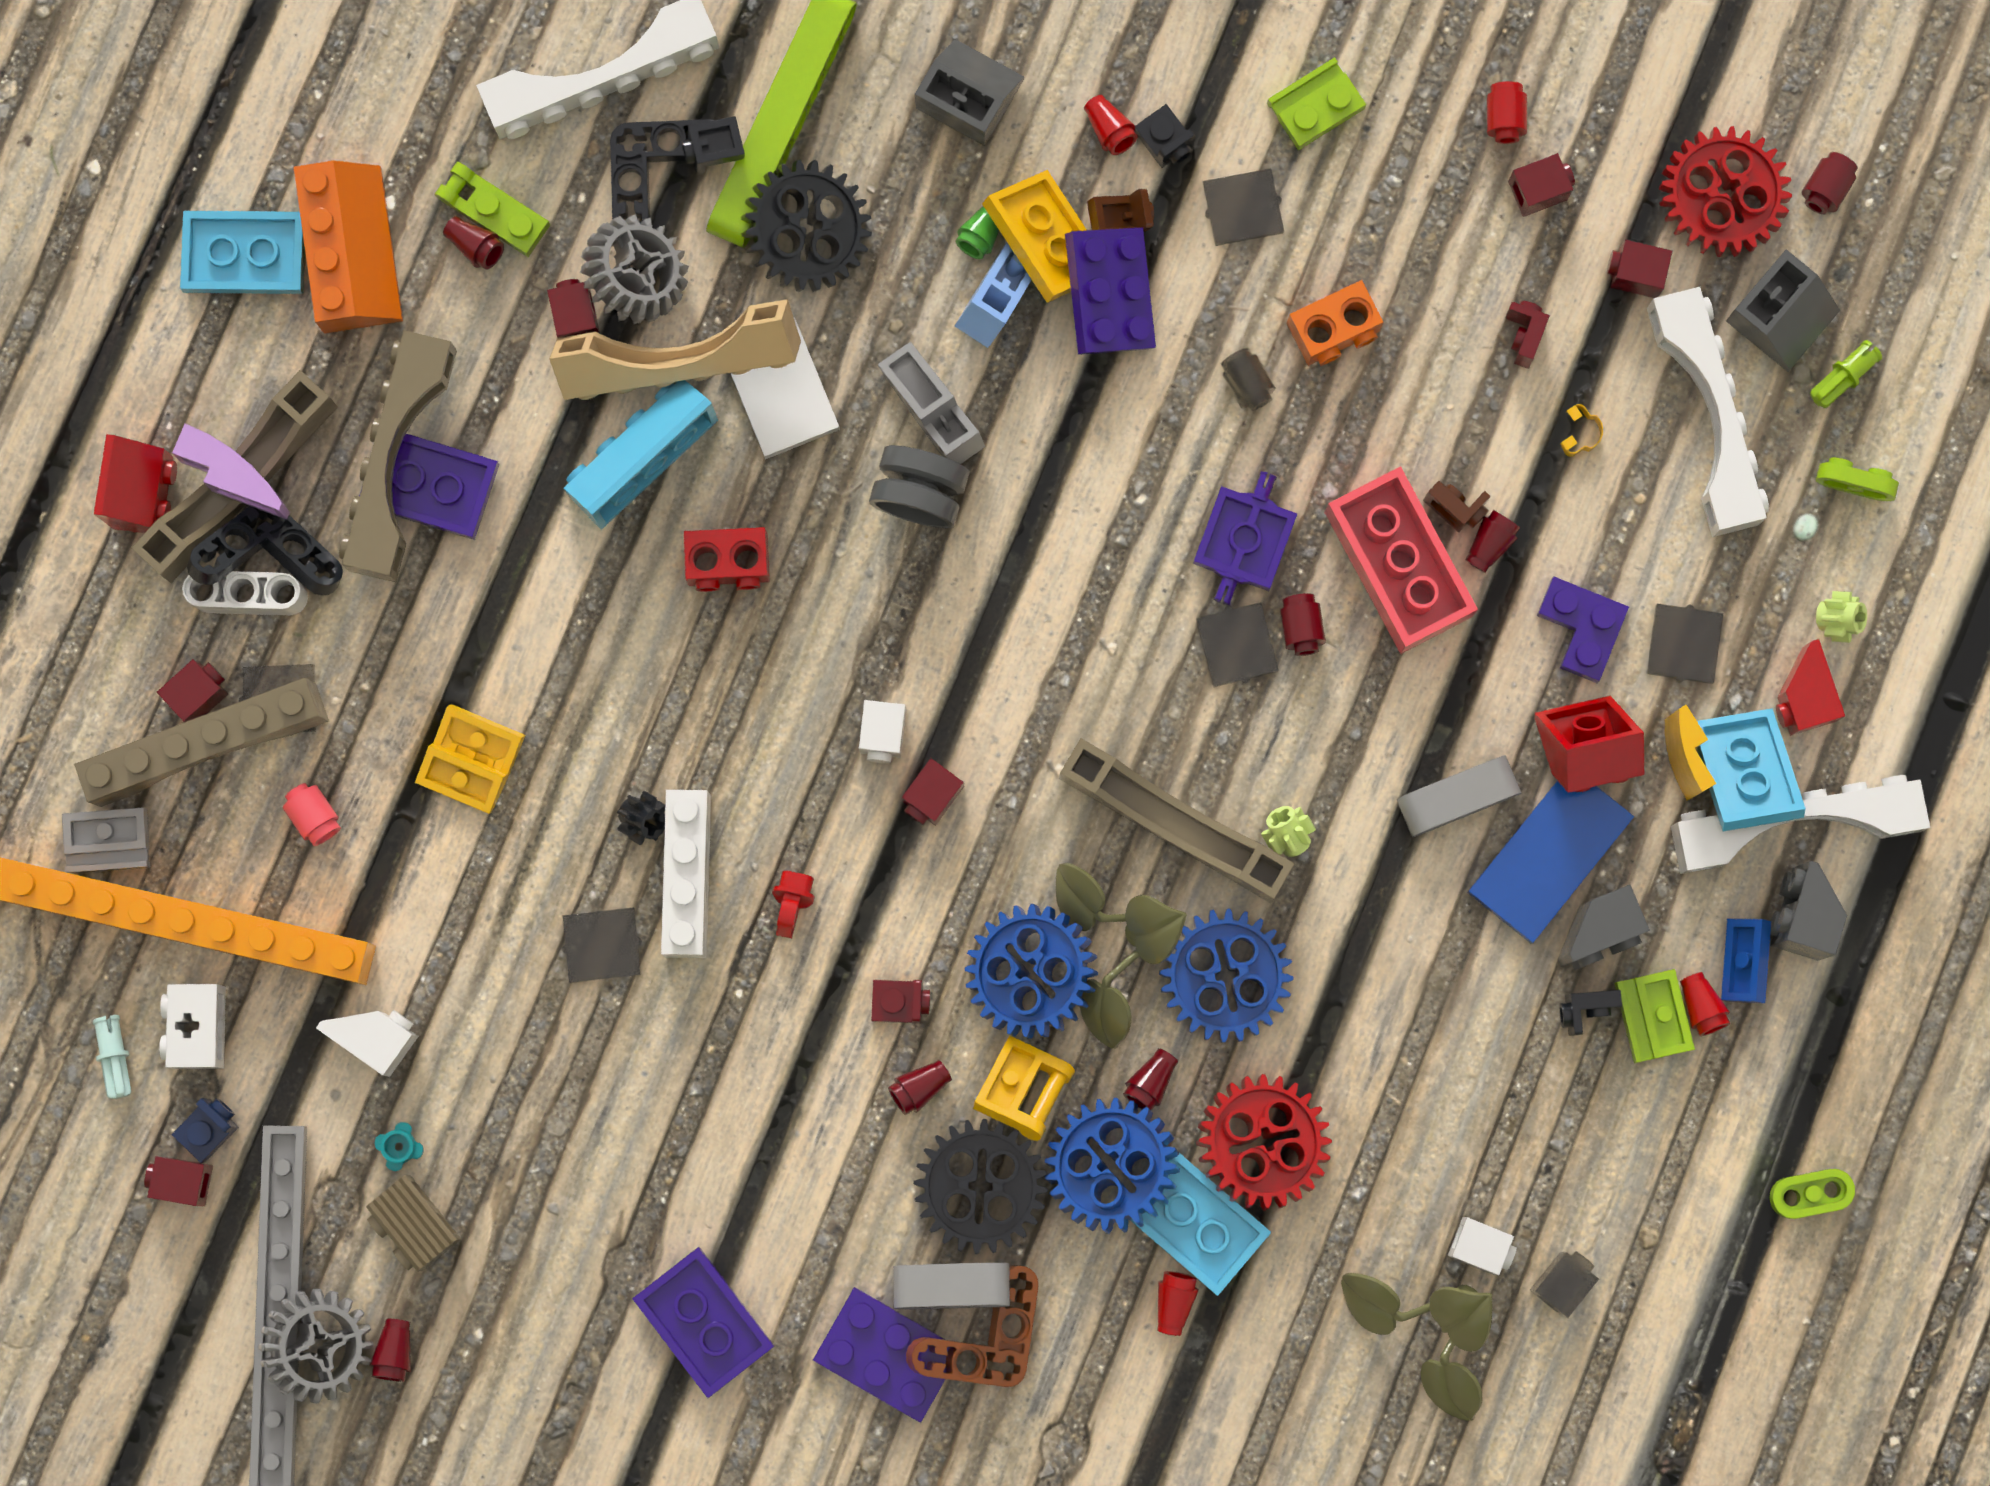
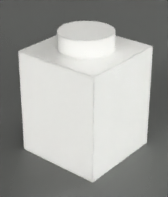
M864 700L859 751L860 754H867L868 761L891 763L892 757L901 758L906 717L905 704Z
M1462 1217L1448 1256L1493 1275H1500L1502 1269L1508 1270L1510 1268L1517 1248L1511 1245L1514 1236L1468 1217Z

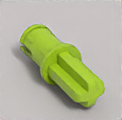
M1864 340L1843 362L1837 361L1833 364V371L1810 391V396L1817 406L1828 408L1849 387L1855 388L1858 386L1859 378L1882 360V354L1877 347L1869 352L1868 349L1873 345L1872 342Z

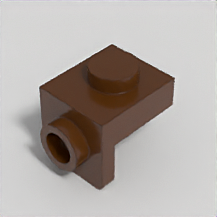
M1138 189L1130 195L1093 197L1087 201L1092 230L1143 227V232L1145 233L1153 227L1154 207L1149 201L1147 189Z

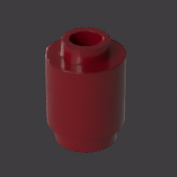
M1830 152L1827 158H1822L1801 192L1806 199L1805 205L1818 214L1824 215L1827 212H1836L1856 180L1855 172L1858 169L1856 163L1838 152Z
M1310 593L1296 594L1284 598L1280 615L1286 649L1294 650L1296 656L1318 653L1319 646L1326 643L1320 603L1315 602V595Z

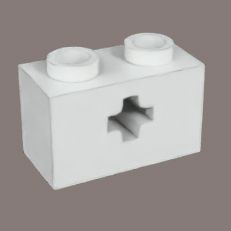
M218 984L167 985V994L162 995L160 1005L161 1016L163 1019H167L166 1035H162L160 1039L161 1060H166V1068L224 1069L225 986ZM192 1021L199 1022V1030H193L192 1033L184 1031L185 1024H189Z

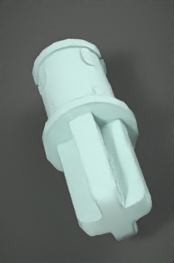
M110 1015L107 1020L106 1016L93 1020L100 1054L96 1056V1061L101 1062L106 1095L110 1099L123 1098L131 1094L126 1063L129 1051L124 1050L119 1015Z

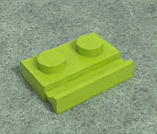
M1335 57L1268 98L1267 101L1268 106L1273 109L1278 121L1298 151L1363 111L1366 107L1365 101L1347 74L1341 70Z
M1675 969L1614 983L1616 990H1621L1622 1007L1620 1009L1634 1063L1695 1050Z

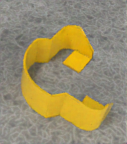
M1576 404L1568 409L1566 413L1568 412L1574 421L1583 416L1578 409L1583 412L1587 419L1595 420L1600 431L1598 444L1603 436V425L1597 415H1590L1582 404ZM1572 435L1560 443L1565 455L1569 457L1575 456L1582 450L1590 452L1597 446V444L1593 447L1584 446L1576 452H1570L1568 450L1578 444Z

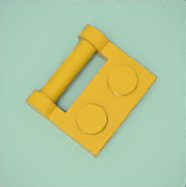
M1009 1035L974 1102L973 1109L1019 1130L1028 1139L1039 1141L1046 1130L1044 1123L1063 1085L1071 1081L1075 1069L1068 1062ZM1039 1070L1048 1073L1049 1078L1031 1114L1028 1115L1019 1109Z

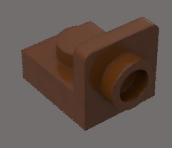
M1438 481L1428 491L1423 501L1459 533L1466 524L1474 528L1489 512L1484 505L1491 496L1484 491L1468 507L1464 503L1466 501L1464 495L1451 484L1445 486Z

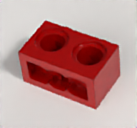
M765 527L684 531L685 579L689 586L696 587V591H718L722 584H736V589L753 590L759 589L761 587L760 583L770 582L768 534ZM753 551L758 555V561L755 566L749 569L737 566V558L742 552ZM713 553L718 557L717 564L713 569L702 571L696 567V561L700 555Z

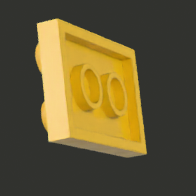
M1045 170L989 195L982 205L1045 301L1049 303L1070 293L1071 286L1065 233L1087 231V229L1049 171Z

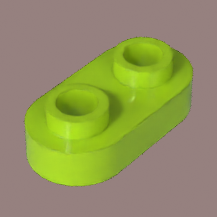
M1836 457L1829 458V462L1820 463L1816 476V482L1820 485L1878 501H1894L1899 482L1892 479L1893 474L1887 470L1869 468L1868 471L1853 468V462Z
M1825 1169L1790 1176L1778 1180L1773 1185L1770 1191V1203L1778 1215L1788 1219L1838 1211L1846 1208L1854 1199L1855 1185L1852 1178L1846 1172L1839 1169ZM1828 1182H1833L1837 1187V1193L1832 1198L1828 1197L1824 1191L1825 1185ZM1788 1190L1794 1191L1797 1196V1201L1792 1206L1787 1205L1784 1201V1194Z

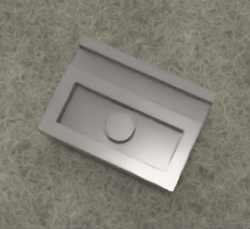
M147 808L62 814L66 873L151 867L148 849L150 848Z

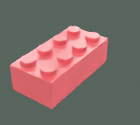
M1401 466L1328 503L1324 513L1400 654L1474 616L1478 608Z

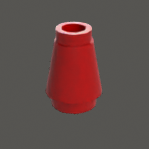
M1097 95L1085 104L1084 111L1087 113L1103 150L1109 151L1115 156L1124 153L1134 145L1138 138L1135 133V125L1106 100L1103 95Z
M1703 972L1690 975L1680 981L1691 1028L1697 1029L1700 1037L1712 1034L1730 1025L1727 1017L1730 1013L1708 980L1705 979Z
M1164 1272L1163 1280L1158 1281L1157 1331L1173 1336L1182 1335V1330L1199 1291L1195 1287L1197 1278L1179 1272Z

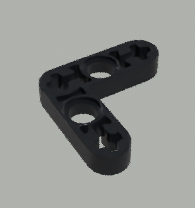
M713 120L628 122L617 126L612 132L610 139L612 219L619 216L623 219L628 218V205L626 201H634V211L637 218L642 219V221L650 218L649 162L685 161L682 141L687 140L685 131H688V126ZM665 132H675L680 137L678 147L672 151L661 149L658 146L659 137ZM645 133H651L650 140L653 151L647 152L646 143H636L632 147L633 151L628 152L625 151L624 145L619 144V142H624L628 134H633L635 141H647ZM627 172L639 174L642 179L639 188L634 191L623 190L619 186V181L623 174Z
M252 506L246 508L195 546L187 565L188 574L193 580L200 584L210 585L219 582L264 548L309 591L317 595L333 593L338 588L343 574L340 562L290 515L287 519ZM258 517L262 520L266 518L272 520L271 524L266 521L257 527L256 532L253 531ZM230 535L240 536L246 541L247 546L243 549H234L226 543L225 538ZM296 541L303 546L305 552L299 555L290 554L285 550L283 543ZM217 552L220 556L217 557L214 568L211 565L205 567L200 565V561L207 563L215 558ZM310 557L314 558L313 563L309 560ZM326 571L330 574L329 578L327 576H322L321 578L316 576V572L322 574Z

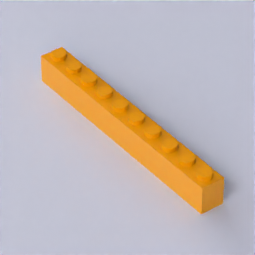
M0 858V901L367 985L376 945Z

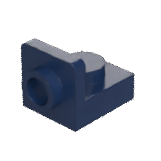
M201 1098L196 1103L198 1106L196 1110L171 1134L200 1163H205L239 1128L231 1120L235 1115L234 1112L218 1098L214 1101Z

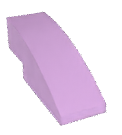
M184 424L172 454L181 463L207 472L204 483L212 492L281 518H288L290 511L274 489L249 462L213 436Z

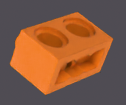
M1362 280L1290 313L1287 320V326L1308 366L1317 361L1320 366L1326 365L1342 355L1340 350L1353 344L1358 349L1372 343L1378 338L1376 333L1380 332L1384 323ZM1350 310L1359 311L1364 316L1365 323L1353 326L1345 320L1344 314ZM1314 327L1323 328L1327 331L1329 340L1324 343H1316L1310 339L1308 331Z

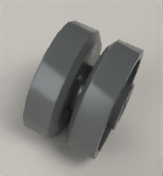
M885 446L879 468L888 478L874 482L869 504L889 515L920 525L945 529L954 528L959 512V504L950 496L964 493L970 474L969 470L951 459L931 452L906 446Z

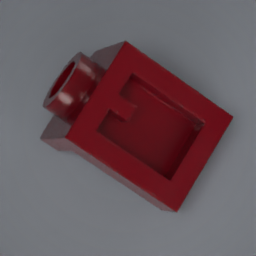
M1520 301L1519 304L1511 302L1505 317L1507 320L1527 327L1526 329L1519 326L1511 347L1512 350L1518 351L1514 364L1527 369L1530 368L1550 317V315L1542 312L1543 309L1539 305L1532 302Z
M873 980L871 1021L921 1024V1014L929 1015L930 990H922V980Z

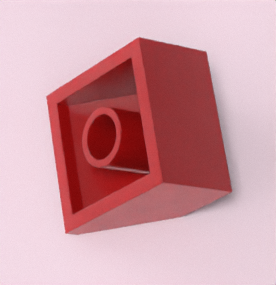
M106 434L94 515L112 529L145 533L161 516L171 511V503L167 501L169 485H174L177 476V463L173 461V456L161 447Z
M1611 695L1535 713V722L1551 773L1568 793L1584 792L1591 787L1608 783H1623L1629 778L1645 775L1644 732Z

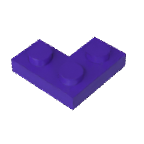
M1553 576L1537 616L1574 631L1560 669L1598 683L1629 606Z

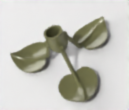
M1070 863L1059 864L1056 872V899L1060 912L1070 916L1069 924L1077 923L1083 927L1081 931H1087L1094 927L1096 919L1099 922H1126V938L1131 945L1136 947V950L1103 978L1102 984L1095 979L1087 980L1086 984L1096 990L1095 993L1083 992L1082 998L1089 1005L1088 1008L1080 1007L1081 1015L1088 1029L1104 1045L1116 1049L1129 1033L1131 1010L1124 995L1118 989L1110 987L1111 982L1139 956L1150 964L1164 962L1171 955L1179 941L1187 914L1170 908L1148 895H1138L1132 898L1127 905L1125 914H1104L1101 910L1105 905V895L1098 882L1083 869Z
M1344 1274L1341 1284L1348 1308L1356 1321L1372 1333L1379 1335L1390 1334L1396 1328V1320L1403 1322L1429 1311L1431 1312L1432 1317L1439 1324L1442 1332L1448 1333L1450 1339L1440 1355V1362L1429 1359L1422 1364L1421 1380L1429 1398L1447 1414L1465 1421L1474 1420L1476 1413L1482 1405L1480 1383L1476 1376L1465 1366L1456 1362L1449 1363V1356L1454 1346L1464 1351L1472 1352L1479 1350L1486 1343L1492 1323V1294L1478 1293L1468 1285H1460L1457 1288L1441 1287L1432 1293L1430 1303L1407 1312L1398 1311L1400 1308L1399 1296L1387 1284L1363 1274Z

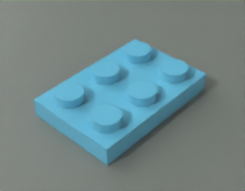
M183 211L180 289L183 293H304L305 246L300 212Z
M1773 708L1697 721L1708 738L1706 742L1697 747V751L1717 783L1710 787L1709 790L1723 832L1804 818L1806 808Z
M1179 1153L1177 1157L1169 1160V1162L1176 1164L1180 1168V1172L1168 1175V1178L1177 1187L1176 1189H1164L1162 1192L1169 1201L1168 1205L1156 1201L1153 1206L1158 1216L1155 1218L1147 1212L1143 1213V1227H1140L1132 1219L1130 1221L1218 1296L1271 1234V1231L1236 1201H1229L1230 1196L1223 1190L1218 1192L1216 1190L1217 1185L1209 1178H1206L1205 1174Z

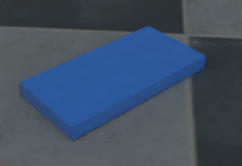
M1557 780L1467 893L1532 944L1635 816L1597 786L1591 787L1584 792L1568 793Z

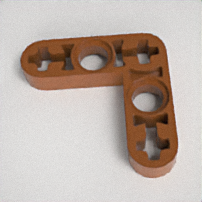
M1010 1265V1279H1017L1020 1273V1279L1026 1281L1025 1289H1018L1016 1302L1024 1303L1023 1309L1012 1306L993 1307L988 1345L921 1337L914 1340L908 1346L906 1361L909 1368L917 1374L933 1378L1001 1387H1013L1019 1384L1027 1370L1038 1294V1278L1036 1274L1028 1267ZM1010 1287V1301L1015 1302L1016 1290ZM1016 1314L1020 1318L1021 1329L1016 1336L1008 1338L1003 1333L1002 1323L1006 1316ZM929 1345L930 1352L946 1355V1364L930 1361L925 1368L924 1362L918 1360L919 1352H926ZM965 1350L972 1351L976 1357L975 1368L968 1374H962L958 1370L956 1362L960 1353ZM1007 1356L1008 1362L1014 1364L1013 1372H1006L1005 1379H1003L1004 1375L1002 1372L986 1369L987 1360L1004 1363Z

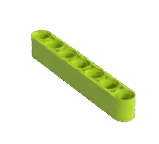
M811 0L743 144L745 157L735 162L710 215L706 232L742 248H745L750 238L742 237L741 233L750 229L751 224L741 220V216L753 212V209L745 204V200L750 197L759 198L752 189L753 186L757 183L767 186L763 176L771 171L778 177L777 167L784 163L786 164L850 27L857 7L856 2L852 0Z

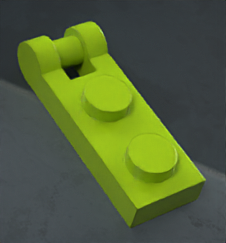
M456 162L450 171L452 174L446 185L441 184L434 195L480 227L498 234L500 240L529 257L550 227L549 221L475 174L464 164ZM465 185L474 189L467 201L459 196Z

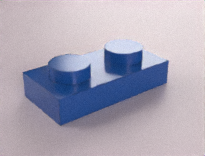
M1727 918L1721 1000L1728 1002L1765 1003L1771 921L1764 919Z

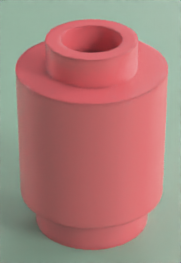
M303 783L285 795L287 802L283 805V810L302 838L310 840L313 846L324 843L340 831L341 827L337 823L339 817L317 785L308 787L306 783Z

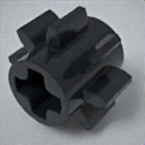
M646 791L642 792L640 798L631 795L627 796V799L617 811L621 822L617 828L618 831L627 835L628 839L639 845L643 844L645 838L658 840V837L665 830L664 812L666 805Z

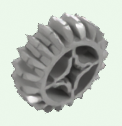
M636 214L629 216L626 220L619 216L614 218L610 224L608 222L603 223L597 229V233H593L587 240L588 247L582 252L581 258L586 262L581 266L580 273L590 277L585 281L584 288L596 291L592 302L602 300L606 304L604 314L610 313L614 309L618 313V321H624L630 315L634 324L641 323L644 319L652 322L660 315H667L673 309V305H676L682 299L683 294L681 292L687 287L688 283L683 276L688 272L689 266L679 262L684 257L685 251L674 249L673 245L676 243L677 237L667 239L663 235L665 225L654 229L652 228L651 217L639 223ZM611 246H614L617 253L614 256L616 266L613 269L610 268L609 264ZM656 270L659 271L660 275V286L658 293H656L653 285L656 283L654 280L653 273Z
M312 1289L310 1300L304 1291L296 1292V1306L289 1299H283L280 1303L285 1314L282 1315L276 1311H271L269 1314L270 1319L277 1323L275 1328L263 1326L261 1329V1333L271 1336L270 1343H260L258 1346L260 1351L271 1353V1357L261 1361V1366L263 1368L275 1366L276 1369L270 1373L268 1380L271 1383H276L284 1379L280 1385L279 1392L287 1395L294 1389V1400L302 1402L307 1394H309L311 1403H320L323 1393L328 1400H336V1385L341 1391L350 1392L352 1388L347 1378L351 1377L360 1381L363 1378V1374L356 1369L357 1365H369L371 1363L370 1358L361 1356L362 1348H373V1342L362 1340L361 1336L371 1331L370 1325H357V1322L362 1319L364 1312L361 1309H356L349 1313L353 1300L344 1298L338 1303L339 1296L336 1291H329L324 1298L321 1289ZM313 1312H327L340 1323L343 1330L337 1332L324 1331L321 1322L315 1320ZM301 1318L302 1322L298 1324L300 1329L298 1340L293 1345L286 1347L291 1328ZM315 1339L330 1340L317 1348L318 1353L303 1352L309 1349V1346L315 1344ZM346 1345L341 1363L331 1373V1370L334 1368V1352L339 1347ZM306 1359L310 1363L312 1370L317 1371L319 1380L307 1381L292 1369L289 1362Z

